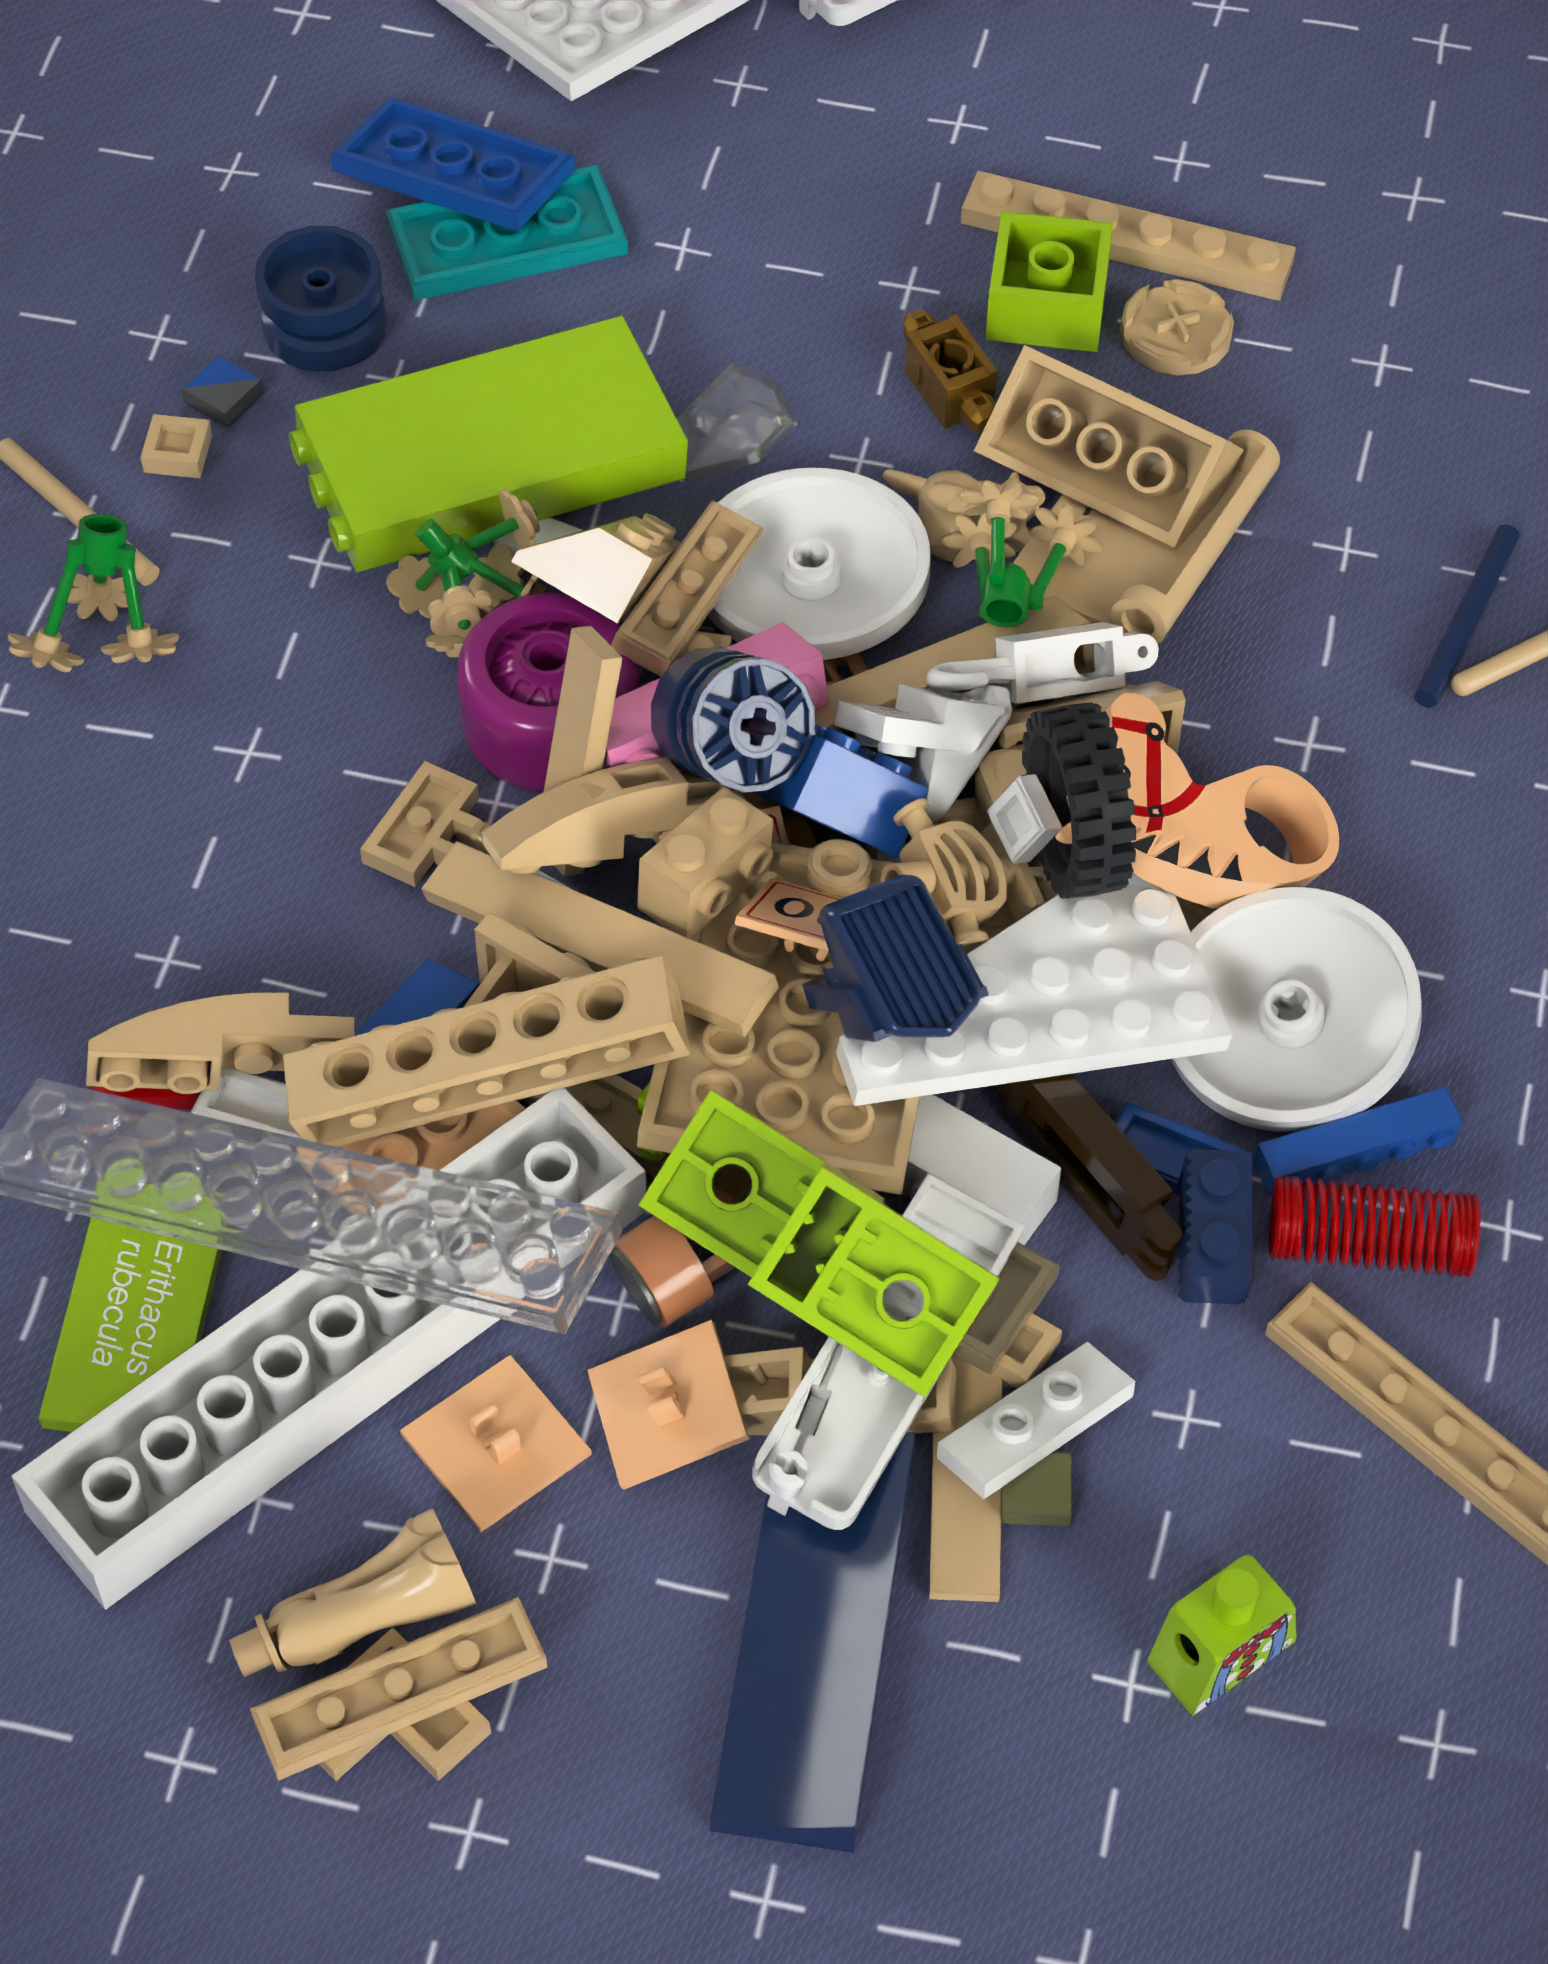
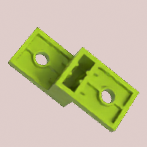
M713 1089L706 1096L638 1206L750 1276L751 1280L747 1285L923 1397H926L1000 1280V1277L882 1203L885 1198ZM737 1164L749 1172L752 1179V1190L744 1201L729 1203L717 1195L714 1189V1177L722 1166ZM898 1280H908L915 1283L921 1289L924 1296V1306L919 1314L910 1319H898L888 1313L883 1303V1294L891 1283Z

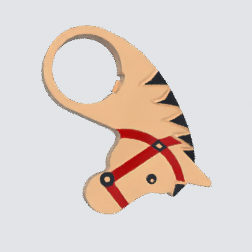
M1123 693L1104 710L1110 718V727H1114L1118 735L1117 748H1122L1126 760L1123 765L1124 773H1129L1131 782L1128 796L1129 799L1134 800L1135 814L1131 815V821L1136 826V840L1131 841L1136 850L1135 862L1131 863L1134 875L1182 899L1209 908L1219 909L1251 893L1282 887H1306L1334 862L1339 849V831L1335 817L1322 795L1298 774L1282 767L1263 765L1208 785H1198L1191 779L1176 752L1166 745L1164 741L1166 731L1164 717L1156 704L1148 697L1136 693ZM1245 808L1263 815L1279 829L1289 845L1293 863L1277 857L1265 846L1259 847L1245 826L1244 821L1247 819ZM1071 822L1056 834L1055 837L1059 842L1072 844Z

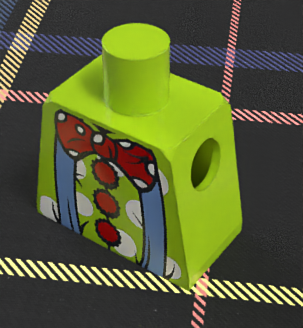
M1250 1554L1243 1555L1179 1600L1169 1610L1147 1663L1187 1711L1194 1716L1296 1642V1607ZM1189 1649L1197 1650L1199 1662L1194 1661L1186 1652Z

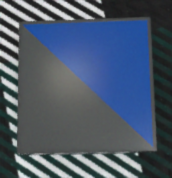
M219 354L181 388L185 403L227 427L264 393L262 378Z

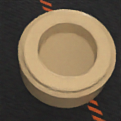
M844 839L824 841L814 847L809 854L806 874L807 883L810 889L845 898L869 887L872 868L871 858L867 851L855 842Z

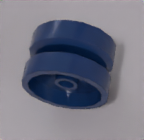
M307 226L286 232L268 244L257 260L255 283L258 300L261 305L260 315L263 334L270 350L282 361L306 371H335L356 365L376 350L385 336L386 327L385 302L381 293V268L372 245L361 236L336 226Z

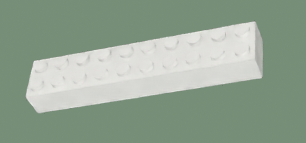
M565 1088L550 1091L14 1473L11 1477L25 1513L105 1610L644 1214L646 1210L638 1206L646 1193L645 1170Z

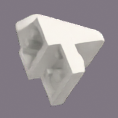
M899 684L895 708L838 701L834 725L855 732L854 739L859 741L861 745L876 747L878 752L891 754L892 758L912 767L908 779L929 789L925 796L929 804L926 813L932 822H935L944 817L1009 721L1012 713L1010 692L1006 687L986 685L983 688H977L961 694L953 691H934L931 688Z

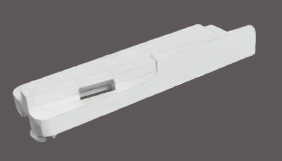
M927 1174L902 1215L997 1276L1006 1264L1009 1255L1025 1228L1022 1224L930 1174ZM898 1280L891 1283L885 1289L883 1303L888 1313L893 1317L910 1319L922 1310L924 1296L921 1289L915 1283L908 1280ZM828 1337L757 1454L752 1469V1477L756 1486L770 1495L767 1506L786 1516L790 1506L833 1530H842L849 1527L857 1518L933 1386L926 1397H923L831 1337ZM810 1390H811V1392H812V1393H811V1396H810V1398H809V1401H808V1403H807V1406H806V1408H805V1411H804V1413H803V1416H802V1418H801V1421H800V1423H799V1426H798V1428L796 1429L795 1427H796V1425H797V1422H798V1420H799V1417H800V1415H801V1412H802V1410H803V1407H804V1405H805V1402H806L807 1397H808V1395H809V1392H810Z

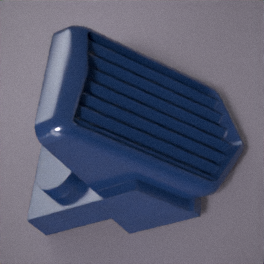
M900 875L829 903L821 909L819 920L832 961L821 967L823 976L803 983L802 986L809 1009L839 1014L846 1038L877 1042L892 1035L898 1037H949L958 1030L973 1012L980 999L989 996L987 987L981 982L962 944L956 943L925 883L919 877Z

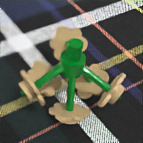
M507 489L498 492L506 521L464 540L458 533L448 536L433 519L426 520L418 527L415 535L430 551L429 556L422 558L420 561L410 555L404 556L398 563L399 569L391 571L387 576V588L394 596L400 597L399 606L404 612L413 614L418 610L422 616L431 619V630L435 634L425 639L427 647L435 648L438 652L445 651L448 657H459L461 647L476 623L491 610L503 604L504 601L508 602L527 595L545 593L547 589L546 586L538 582L540 578L532 575L524 587V582L520 575L523 574L525 569L511 562L514 552L506 544L494 546L487 558L481 557L478 559V555L474 551L510 532H513L517 543L522 549L536 545L534 540L535 533L540 531L536 511L533 510L527 500L522 499L519 501ZM473 572L475 577L471 580L469 586H463L462 581Z

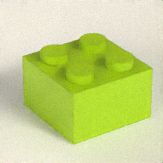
M1001 211L989 288L985 340L1098 352L1113 223Z

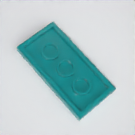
M598 165L575 169V172L519 231L429 202L386 210L387 225L414 301L628 254L627 237Z

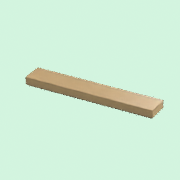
M457 841L421 888L428 902L474 922L480 923L491 912L509 923H521L532 930L538 939L561 953L570 952L582 958L594 972L618 967L626 961L636 958L648 959L663 955L680 989L683 1011L743 1037L747 1035L779 988L776 976L773 973L534 873L520 874L508 870H500L491 855Z
M1312 1282L1267 1324L1265 1335L1548 1566V1472Z
M952 1354L950 1358L957 1369V1430L1002 1400V1378L994 1373L990 1375ZM954 1431L932 1432L929 1599L999 1602L1001 1488L986 1499H982L937 1459L938 1442Z

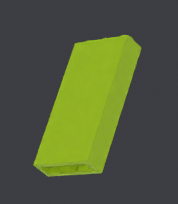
M623 315L295 405L296 430L289 432L290 447L298 466L307 464L311 473L308 475V482L314 503L318 509L326 507L331 517L328 518V527L334 547L338 553L347 552L356 573L399 561L404 556H417L430 552L415 535L418 527L426 520L433 519L448 536L458 533L464 540L506 521L502 511L503 506L498 492L503 489H507L519 501L522 499L527 500L533 510L536 511L539 521L682 480L686 477L688 440Z

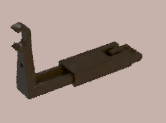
M1072 1074L992 1085L1007 1103L1003 1117L1033 1152L1061 1167V1185L1122 1256L1127 1254L1147 1278L1154 1281L1163 1280L1169 1272L1171 1262L1174 1259L1183 1235L1181 1227L1163 1207L1170 1201L1173 1190Z

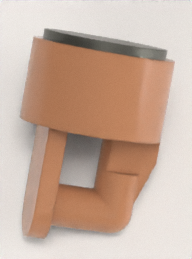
M715 1189L717 1195L722 1200L729 1203H737L727 1190ZM652 1216L611 1242L612 1250L609 1252V1257L623 1286L643 1315L653 1325L659 1324L666 1328L713 1298L714 1290L711 1283L736 1267L715 1254L701 1263L688 1243L691 1240L689 1237L656 1216Z

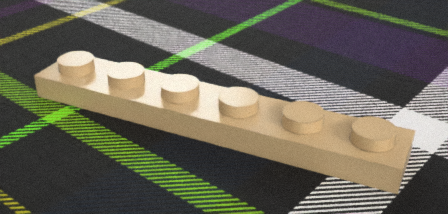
M979 170L975 175L961 211V224L998 232L1001 211L1113 223L1109 260L1277 301L1281 300L1296 252V247Z

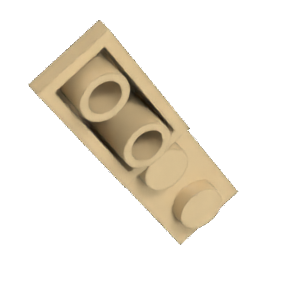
M667 757L618 765L567 781L537 795L510 811L483 831L482 844L500 870H508L513 873H533L538 871L541 866L569 864L582 868L599 865L602 860L624 858L625 835L645 839L660 836L663 831L675 829L724 785L701 777L684 778ZM725 786L726 788H728L729 790H731L732 792L746 800L738 790Z
M244 993L214 996L178 1003L137 1016L88 1040L86 1086L105 1087L108 1090L117 1092L130 1091L135 1088L171 1089L181 1094H194L202 1090L218 1091L221 1069H237L247 1074L284 1071L283 1055L307 1049L310 1045L317 1042H334L355 1036L354 1017L289 1015V993Z

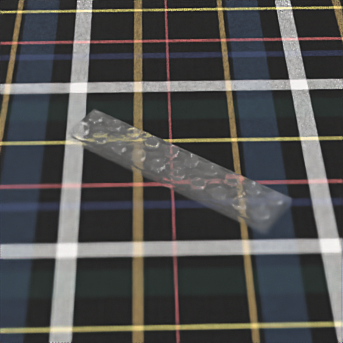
M43 1078L36 1079L0 1131V1195L564 1335L623 1231L618 1212Z

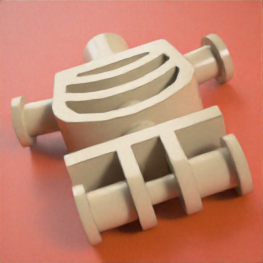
M925 798L909 803L893 817L897 826L906 827L912 839L899 853L902 862L891 863L885 866L881 875V883L900 875H914L922 879L948 928L953 929L956 943L962 944L966 954L989 940L988 934L980 931V928L1005 902L1016 923L1059 895V893H1055L1051 888V881H1047L1043 873L1044 866L1042 862L1039 863L1037 855L1030 862L1012 863L992 822L981 834L972 825L960 820L948 821L935 826L926 813L929 804Z

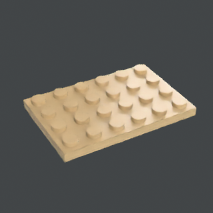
M771 842L773 858L769 870L691 939L775 974L779 988L745 1037L684 1012L690 1055L654 1065L638 1129L637 1147L671 1153L706 1096L713 1089L869 1189L901 1195L920 1096L854 1106L836 1054L839 1038L844 1035L839 1014L809 1009L802 986L803 983L824 975L821 967L832 961L830 954L823 961H819L816 958L818 948L800 943L792 952H788L785 950V939L735 925L736 915L770 878L810 888L807 883L806 874L808 857L813 849ZM871 859L872 868L868 888L881 883L883 869L892 862Z

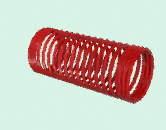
M1279 1175L1275 1180L1269 1226V1255L1272 1260L1277 1258L1279 1261L1284 1259L1287 1262L1291 1257L1294 1262L1299 1260L1302 1242L1303 1208L1308 1189L1309 1208L1305 1232L1304 1261L1309 1263L1312 1259L1315 1208L1320 1190L1321 1209L1317 1231L1316 1262L1319 1265L1323 1262L1327 1232V1208L1332 1190L1333 1209L1328 1241V1263L1331 1266L1336 1261L1339 1208L1344 1191L1345 1209L1339 1256L1342 1267L1347 1264L1349 1257L1351 1208L1356 1192L1357 1209L1351 1262L1354 1268L1359 1265L1361 1258L1363 1208L1368 1193L1369 1209L1363 1251V1264L1366 1269L1372 1265L1375 1241V1208L1380 1194L1381 1210L1375 1250V1265L1378 1270L1384 1266L1387 1243V1209L1392 1195L1393 1210L1387 1249V1267L1390 1271L1396 1267L1400 1227L1399 1209L1402 1197L1404 1196L1405 1210L1399 1248V1268L1402 1273L1408 1268L1410 1248L1411 1270L1414 1274L1420 1269L1422 1250L1423 1271L1426 1275L1432 1270L1434 1251L1435 1272L1438 1276L1444 1271L1446 1253L1447 1274L1450 1277L1458 1275L1461 1278L1464 1275L1468 1278L1474 1272L1478 1255L1481 1223L1480 1200L1475 1192L1472 1195L1469 1192L1464 1195L1461 1191L1456 1195L1452 1190L1445 1196L1441 1189L1433 1195L1429 1188L1421 1194L1417 1187L1409 1193L1405 1186L1397 1192L1393 1185L1385 1191L1381 1184L1373 1190L1372 1186L1367 1183L1361 1189L1358 1182L1349 1187L1345 1180L1339 1186H1337L1333 1179L1327 1185H1325L1321 1178L1315 1184H1313L1309 1177L1303 1183H1301L1297 1176H1293L1290 1179L1288 1175L1284 1178L1282 1175ZM1416 1197L1417 1211L1415 1216L1411 1247L1412 1205L1414 1198ZM1428 1198L1429 1211L1427 1216L1423 1246L1424 1206L1426 1199ZM1440 1199L1441 1212L1436 1236V1206ZM1452 1200L1453 1207L1448 1236V1207Z

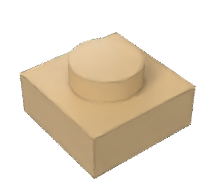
M153 414L140 457L143 472L200 479L212 439L210 420Z

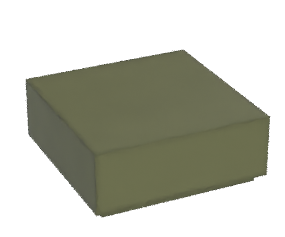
M1052 1452L1001 1488V1524L1070 1526L1072 1517L1071 1453Z

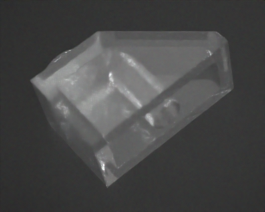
M732 362L676 418L688 440L686 477L678 481L684 483L757 463L770 453L798 425L779 383Z

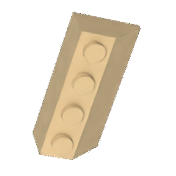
M1026 345L1023 346L974 449L975 452L1176 549L1182 545L1218 504L1244 451L1242 448L1218 435Z

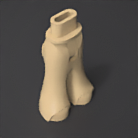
M431 1508L408 1519L391 1543L358 1568L327 1583L284 1599L272 1608L267 1620L264 1619L262 1613L254 1616L257 1627L229 1639L238 1666L245 1678L273 1664L277 1672L291 1670L293 1666H304L313 1663L318 1665L342 1654L344 1649L366 1635L383 1628L435 1618L477 1604L453 1548L441 1527L434 1509Z

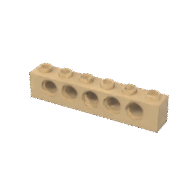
M663 955L648 959L636 958L611 969L588 975L567 976L554 984L523 992L503 993L495 999L459 1009H442L429 1017L398 1025L378 1026L368 1033L334 1042H317L310 1045L307 1049L285 1054L283 1059L289 1122L310 1152L323 1151L690 1055L680 989ZM617 1013L615 1016L607 1019L609 1016Z

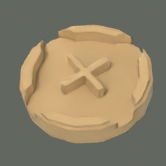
M1179 279L1163 281V287H1155L1149 290V284L1138 289L1126 302L1120 327L1124 348L1136 362L1155 372L1175 376L1197 374L1217 365L1229 351L1234 327L1232 313L1229 315V312L1224 308L1225 301L1217 292L1199 283Z

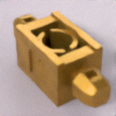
M922 309L907 313L903 317V336L906 339L905 374L944 429L964 422L971 431L981 435L996 405V368L957 314L949 316L947 320L938 322L932 314Z

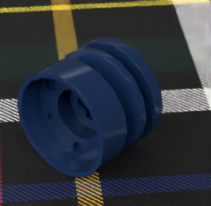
M725 647L697 648L675 660L659 679L651 702V730L661 753L677 769L741 792L765 791L789 779L807 758L815 735V707L806 685L787 666ZM743 718L750 719L748 727H741Z

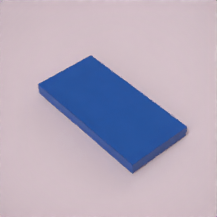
M390 97L331 155L334 172L515 231H519L575 172L573 154Z

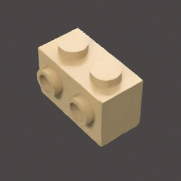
M725 786L722 787L639 859L637 909L666 929L691 939L769 870L773 858V850L771 849L773 818Z

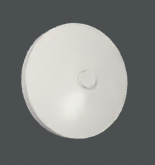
M829 468L790 469L751 480L736 488L718 502L722 506L764 528L758 544L708 614L709 619L726 635L732 636V639L736 642H740L784 622L820 651L823 660L845 657L874 647L897 633L915 615L924 600L930 581L931 554L926 529L920 517L905 499L887 486L871 478Z
M1282 887L1267 889L1238 898L1208 915L1191 931L1195 945L1232 1032V1038L1226 1051L1179 1057L1171 1060L1188 1088L1215 1112L1232 1121L1260 1130L1298 1132L1365 1111L1380 1100L1399 1080L1415 1052L1422 1022L1420 984L1415 964L1408 949L1392 927L1375 912L1351 898L1334 892L1306 887Z

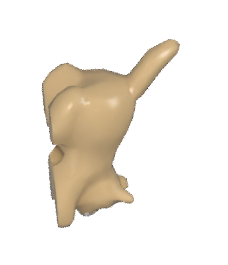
M885 470L882 477L888 485L896 492L919 500L918 515L926 529L931 554L941 560L953 562L959 549L943 546L941 538L952 532H960L955 522V516L960 513L964 514V509L969 504L960 499V493L967 490L981 491V484L984 480H977L959 470L940 471L929 476L928 479L902 471ZM1015 471L1011 473L1009 479L1004 483H996L999 490L1001 491L1009 483L1019 482L1023 487L1021 493L1034 494L1039 498V503L1036 505L1025 507L1028 510V518L1020 519L1010 516V522L1017 525V530L1005 541L1014 547L1016 552H1021L1031 538L1029 533L1032 528L1028 527L1026 523L1036 516V510L1045 500V493L1039 486H1026L1020 482L1019 474ZM981 514L969 517L977 524Z

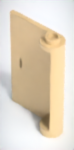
M1239 430L1228 438V441L1244 451L1218 504L1178 549L1062 494L1051 511L1058 516L1061 507L1069 504L1075 512V523L1083 519L1095 520L1097 522V529L1090 535L1097 538L1103 544L1104 550L1101 553L1085 551L1086 562L1084 566L1077 565L1070 556L1063 557L1044 593V600L1056 596L1089 620L1090 624L1105 622L1123 626V633H1145L1152 636L1157 644L1161 643L1277 471L1280 464V456L1276 446L1266 436L1253 430ZM1033 537L1030 538L1012 563L1025 570L1032 585L1035 583L1048 557L1047 550L1049 547L1048 541H1041Z

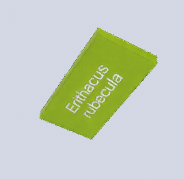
M100 1182L39 1414V1421L43 1429L75 1431L201 1341L232 1212L229 1197Z

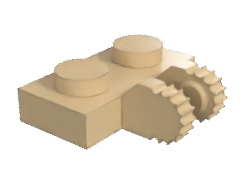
M424 761L360 848L362 863L416 887L433 862L439 865L454 844L449 842L453 835L463 844L489 854L482 844L483 831L491 825L469 814L479 800L478 784Z

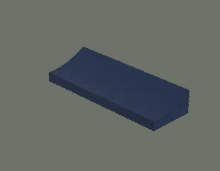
M906 1432L857 1518L845 1529L833 1530L827 1528L790 1506L786 1516L767 1506L770 1497L767 1494L712 1805L710 1831L854 1853L912 1473L915 1432Z

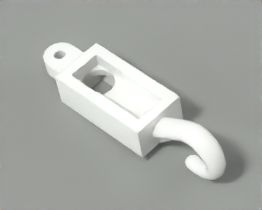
M1099 622L995 638L996 658L954 661L935 665L929 670L926 681L932 690L944 692L983 688L987 684H998V686L1006 687L1010 692L1011 702L1018 704L1125 687V673L1150 668L1158 657L1159 649L1156 640L1148 634L1140 632L1123 633V626ZM1093 643L1095 672L1079 674L1075 669L1074 654L1080 645Z

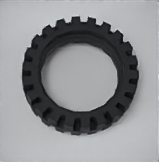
M1093 702L1064 705L1033 712L1030 714L1031 718H1028L1026 722L1027 732L1023 734V744L1026 751H1022V765L1026 770L1025 775H1037L1062 827L1071 822L1072 844L1059 842L1054 836L1037 854L1039 863L1044 862L1043 873L1047 881H1051V888L1055 893H1059V897L1062 899L1100 895L1126 888L1129 884L1128 879L1132 878L1134 871L1131 863L1135 862L1136 850L1131 842L1136 840V826L1131 821V815L1135 814L1134 800L1129 799L1128 789L1131 788L1129 773H1124L1123 765L1126 760L1122 748H1117L1118 735L1115 728L1110 727V718L1105 711L1101 712L1100 705L1097 703L1093 704Z

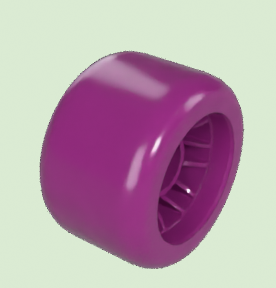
M540 593L519 597L501 604L476 623L465 639L459 653L457 688L461 724L466 742L472 754L486 770L512 786L534 792H544L571 629L592 626L611 646L615 634L623 625L622 622L616 623L568 594ZM621 654L619 655L622 657V664L615 698L642 687L641 666Z

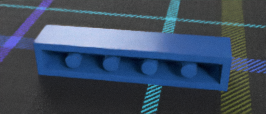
M1442 1087L1259 1143L1253 1164L1268 1197L1273 1196L1275 1180L1279 1175H1282L1283 1178L1288 1175L1290 1179L1293 1176H1297L1301 1183L1308 1177L1313 1183H1316L1321 1178L1327 1184L1332 1179L1335 1181L1342 1174L1351 1171L1366 1172L1374 1169L1381 1162L1395 1158L1397 1161H1402L1412 1157L1417 1151L1429 1147L1433 1149L1444 1148L1456 1139L1463 1120L1447 1088Z

